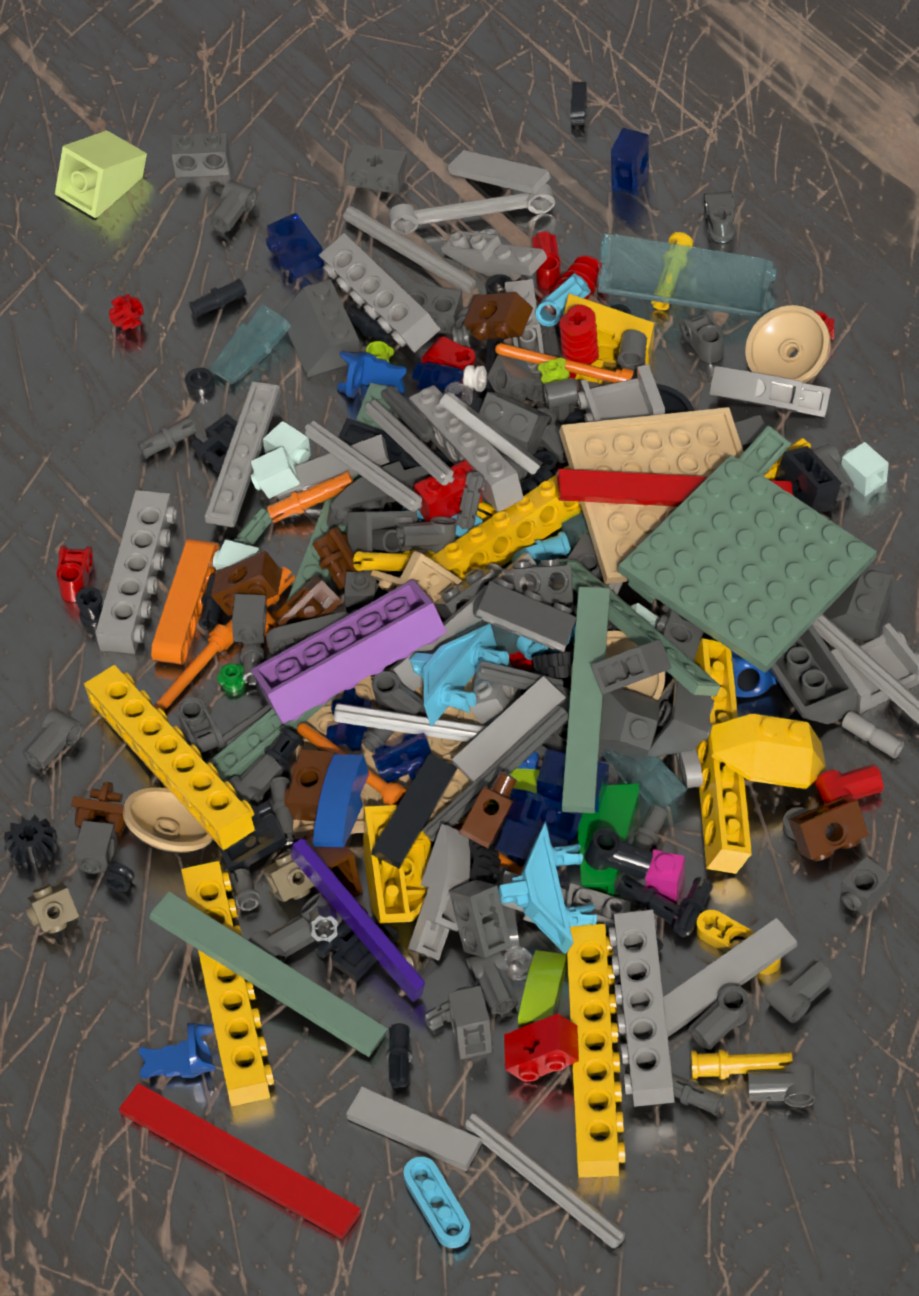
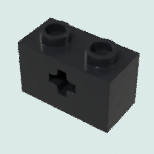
M808 446L784 452L775 479L776 481H791L793 496L818 513L833 510L842 483Z

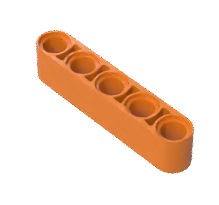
M195 539L186 540L153 639L152 660L184 665L202 612L201 598L206 593L209 576L214 575L216 569L213 567V558L215 552L219 550L218 543Z

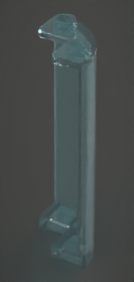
M605 232L602 234L598 262L597 292L761 318L766 313L774 310L775 296H771L772 291L768 289L769 283H774L776 277V266H773V260Z

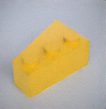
M568 294L564 314L571 307L578 304L586 305L595 312L599 358L597 360L619 364L618 354L622 334L628 330H637L644 333L647 337L646 365L650 364L654 346V322Z

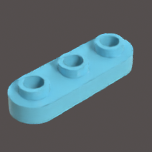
M427 1157L411 1159L404 1167L405 1184L435 1236L445 1247L458 1248L463 1246L470 1238V1222L444 1177L431 1159ZM420 1175L427 1177L424 1181H418L416 1178ZM435 1202H441L443 1206L440 1208H433L432 1204ZM452 1229H456L459 1231V1233L454 1236L448 1234V1232Z

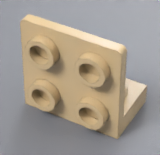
M415 551L401 578L373 570L371 576L379 581L377 586L387 592H391L414 580L433 604L442 598L441 593L453 585L458 586L462 582L460 578L422 553Z

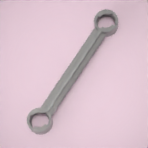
M545 183L535 195L525 192L415 210L409 204H398L390 209L388 218L393 231L400 235H408L414 232L418 225L510 210L528 208L532 213L543 214L554 207L555 200L551 186ZM537 197L543 198L540 200H534Z

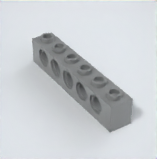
M345 233L319 254L325 262L322 268L332 280L337 277L336 282L346 293L351 290L352 292L349 295L359 306L365 304L364 310L373 320L377 317L379 318L377 322L387 334L393 331L391 336L401 347L407 345L413 352H416L440 331L428 312Z
M435 385L409 397L413 408L436 432L435 437L431 438V441L454 465L466 460L475 472H480L484 475L482 496L497 512L524 499L517 471L484 437L440 404L439 401L444 395Z
M135 490L96 629L100 651L135 654L138 643L143 642L145 634L143 623L145 618L150 617L151 594H156L158 586L157 572L163 569L164 547L169 546L170 524L175 523L177 508L172 506L170 493Z
M646 910L614 914L615 927H609L611 947L617 946L618 955L612 956L614 976L620 975L621 984L615 985L617 1005L623 1004L624 1014H618L620 1034L627 1035V1044H621L623 1064H630V1074H624L626 1095L633 1094L634 1107L675 1103L654 911ZM631 947H639V948H641V949H639V950H637V951H629V950H628V949L631 948ZM634 976H643V977H644V978L641 979V980H632V979H631V978L634 977ZM637 1005L647 1006L645 1009L642 1010L634 1009V1007ZM647 1034L651 1036L645 1040L637 1038L639 1035ZM651 1064L654 1066L649 1070H643L640 1068L642 1065Z

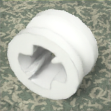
M468 365L463 376L464 388L466 391H473L475 388L476 391L482 392L487 382L485 367L477 366L475 368L474 365Z

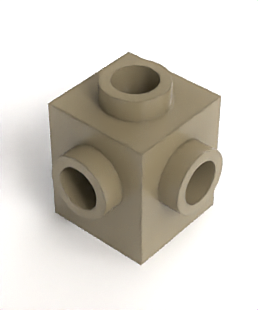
M292 851L278 855L274 859L275 863L262 869L275 898L283 902L291 898L297 900L308 895L311 892L310 888L314 886L292 860Z
M63 883L53 887L51 884L43 885L33 891L34 895L27 898L30 905L29 908L25 909L33 927L38 925L43 932L55 933L61 931L68 926L67 922L79 917L70 892Z

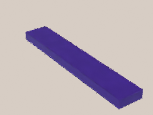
M302 838L294 843L291 853L292 860L412 1002L419 999L425 987V981L309 844Z

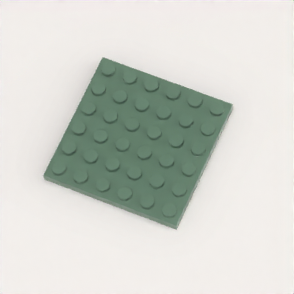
M731 455L619 564L618 573L766 673L876 559L877 551Z

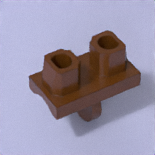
M337 527L332 528L325 536L312 544L322 560L319 563L321 570L328 569L340 590L345 588L346 572H364V570H355L354 564L360 563L353 562L354 554L348 544V537L345 533H340Z
M104 782L101 790L92 788L90 791V798H96L99 801L73 796L71 806L76 810L75 826L81 829L83 821L95 822L97 816L106 817L105 823L114 824L116 835L122 836L126 826L123 818L124 805L111 802L121 803L123 794L113 792V783Z

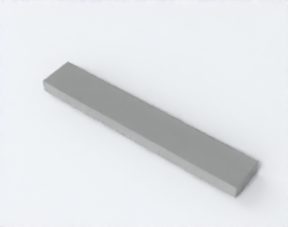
M252 381L205 514L206 523L235 527L251 480V474L254 472L251 461L259 457L263 438L267 434L281 393L280 385Z
M523 553L514 561H531V567H538L529 553ZM513 563L506 569H513ZM502 572L491 582L495 583L497 578L503 580ZM523 576L520 580V588L524 591L527 582ZM487 585L443 622L447 633L440 636L436 642L424 645L413 651L409 657L399 660L390 668V671L398 676L399 682L414 692L424 683L420 675L413 673L410 659L416 652L434 654L440 646L489 624L474 617Z
M777 918L663 997L667 1037L709 1009L718 1000L722 989L731 985L740 987L797 947V941ZM620 1034V1036L627 1043V1035ZM647 1034L639 1035L637 1038L645 1040L651 1036Z

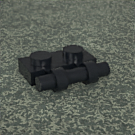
M228 414L205 429L208 440L203 443L200 439L196 438L191 443V448L196 451L197 457L204 462L208 461L212 464L214 471L220 474L238 423ZM264 443L262 445L259 457L265 454ZM219 448L225 452L221 457L215 453Z
M268 800L259 806L256 804L251 806L254 812V816L251 818L255 831L224 851L218 845L227 868L231 873L235 874V870L251 865L288 843L278 819L272 813L274 810Z
M375 915L371 917L393 944L400 938L399 931L388 923H379ZM342 919V923L337 927L338 935L331 942L322 941L315 948V951L322 958H325L331 951H336L331 957L332 964L357 982L377 959L356 934L347 942L343 940L353 931Z

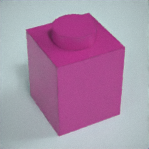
M653 849L652 861L646 875V887L656 888L659 895L673 903H677L685 878V856Z

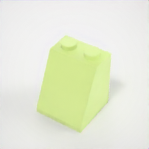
M107 130L64 145L62 147L55 195L96 218L143 178L147 153Z

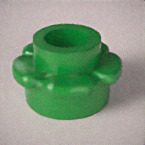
M226 664L222 666L220 673L217 675L218 683L229 692L241 690L245 685V681H243V666L240 664Z

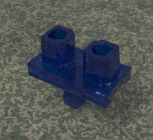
M417 362L411 377L419 382L417 389L421 391L435 385L443 395L450 391L457 397V394L462 389L461 379L464 376V370L426 362V364Z
M353 687L352 689L344 690L343 698L332 701V715L334 716L336 704L371 708V702L357 696L355 693L356 689ZM339 722L338 724L328 726L326 736L335 745L346 744L354 752L361 750L363 734L367 731L368 727Z
M410 733L404 736L402 742L392 747L383 745L376 748L372 759L380 778L389 783L405 775H408L410 780L415 778L414 771L422 767L429 753L432 754L424 733L419 735Z

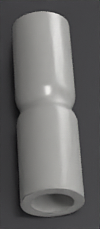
M848 712L843 719V728L861 739L869 741L871 745L895 759L901 753L904 742L883 729L877 728L873 723L855 712Z

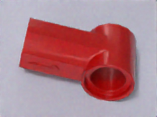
M545 231L539 232L538 235L532 238L533 248L543 249L547 256L544 263L536 270V282L539 287L551 290L557 281L561 279V259L558 253L556 235Z
M874 764L842 774L838 770H830L824 772L815 780V786L824 804L845 795L859 799L882 792L884 788L881 773Z

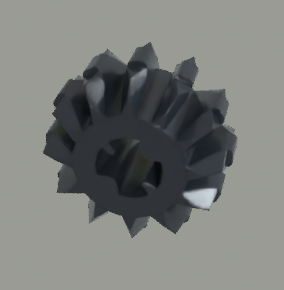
M34 814L31 820H26L21 816V823H10V831L4 833V849L6 855L11 857L15 866L22 863L23 867L28 870L31 864H35L40 868L41 861L51 862V853L57 852L58 836L56 830L51 827L47 819L39 821V818Z

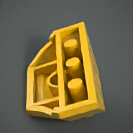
M748 714L712 725L708 737L711 757L717 761L722 760L730 769L749 781L807 789L815 782L818 776L827 770L822 743L808 722Z
M396 805L364 806L363 854L371 910L379 923L412 922L420 914L428 888L421 886V882L432 849L431 842L423 831L400 869L371 855L373 847L398 806Z

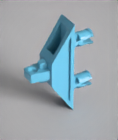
M491 623L440 646L434 654L416 652L410 659L413 673L420 675L424 681V707L431 727L449 706L470 713L469 706L475 707L476 695L472 692L462 691V689L476 673V666H478L480 661L508 666V652L495 650L497 644Z
M545 821L537 834L520 876L513 877L511 879L512 883L500 885L498 891L501 904L517 903V907H523L524 913L566 955L573 944L570 927L596 925L597 915H589L595 908L593 904L570 908L565 906L556 866L581 865L583 854H576L581 847L580 844L553 847L550 843Z

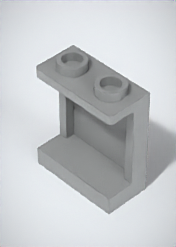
M649 364L637 367V378L591 389L587 379L581 380V392H577L579 408L586 411V414H584L585 423L665 414V407Z
M890 623L883 625V633L880 637L860 646L907 689L919 684V653L911 650L906 643L904 635L899 630L896 631ZM837 648L831 651L858 691L855 710L859 715L890 699L845 659Z

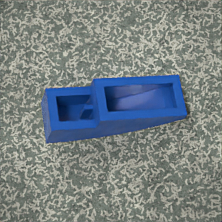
M333 755L319 799L313 836L314 847H345L363 806L360 794L369 776L364 755Z

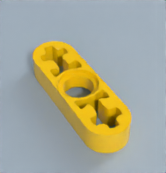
M706 910L697 918L698 937L725 954L734 948L730 944V940L733 937L741 936L747 939L756 933L717 910ZM713 923L717 924V928L712 927L710 930L706 929V925L710 926ZM781 958L761 971L760 974L770 975L777 972L781 966Z

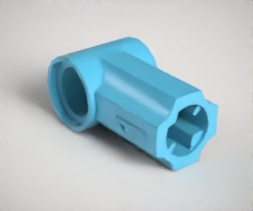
M574 273L551 294L543 298L535 313L539 323L547 327L554 326L564 315L568 294L585 298L591 292L581 276ZM545 306H553L557 314L551 315L547 313Z

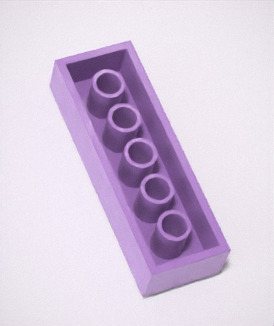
M411 580L251 669V672L265 699L282 724L298 719L304 712L315 706L325 704L332 696L341 691L352 689L359 681L366 677L382 672L386 666L393 662L409 657L418 648L436 642L447 631L433 602L417 583Z

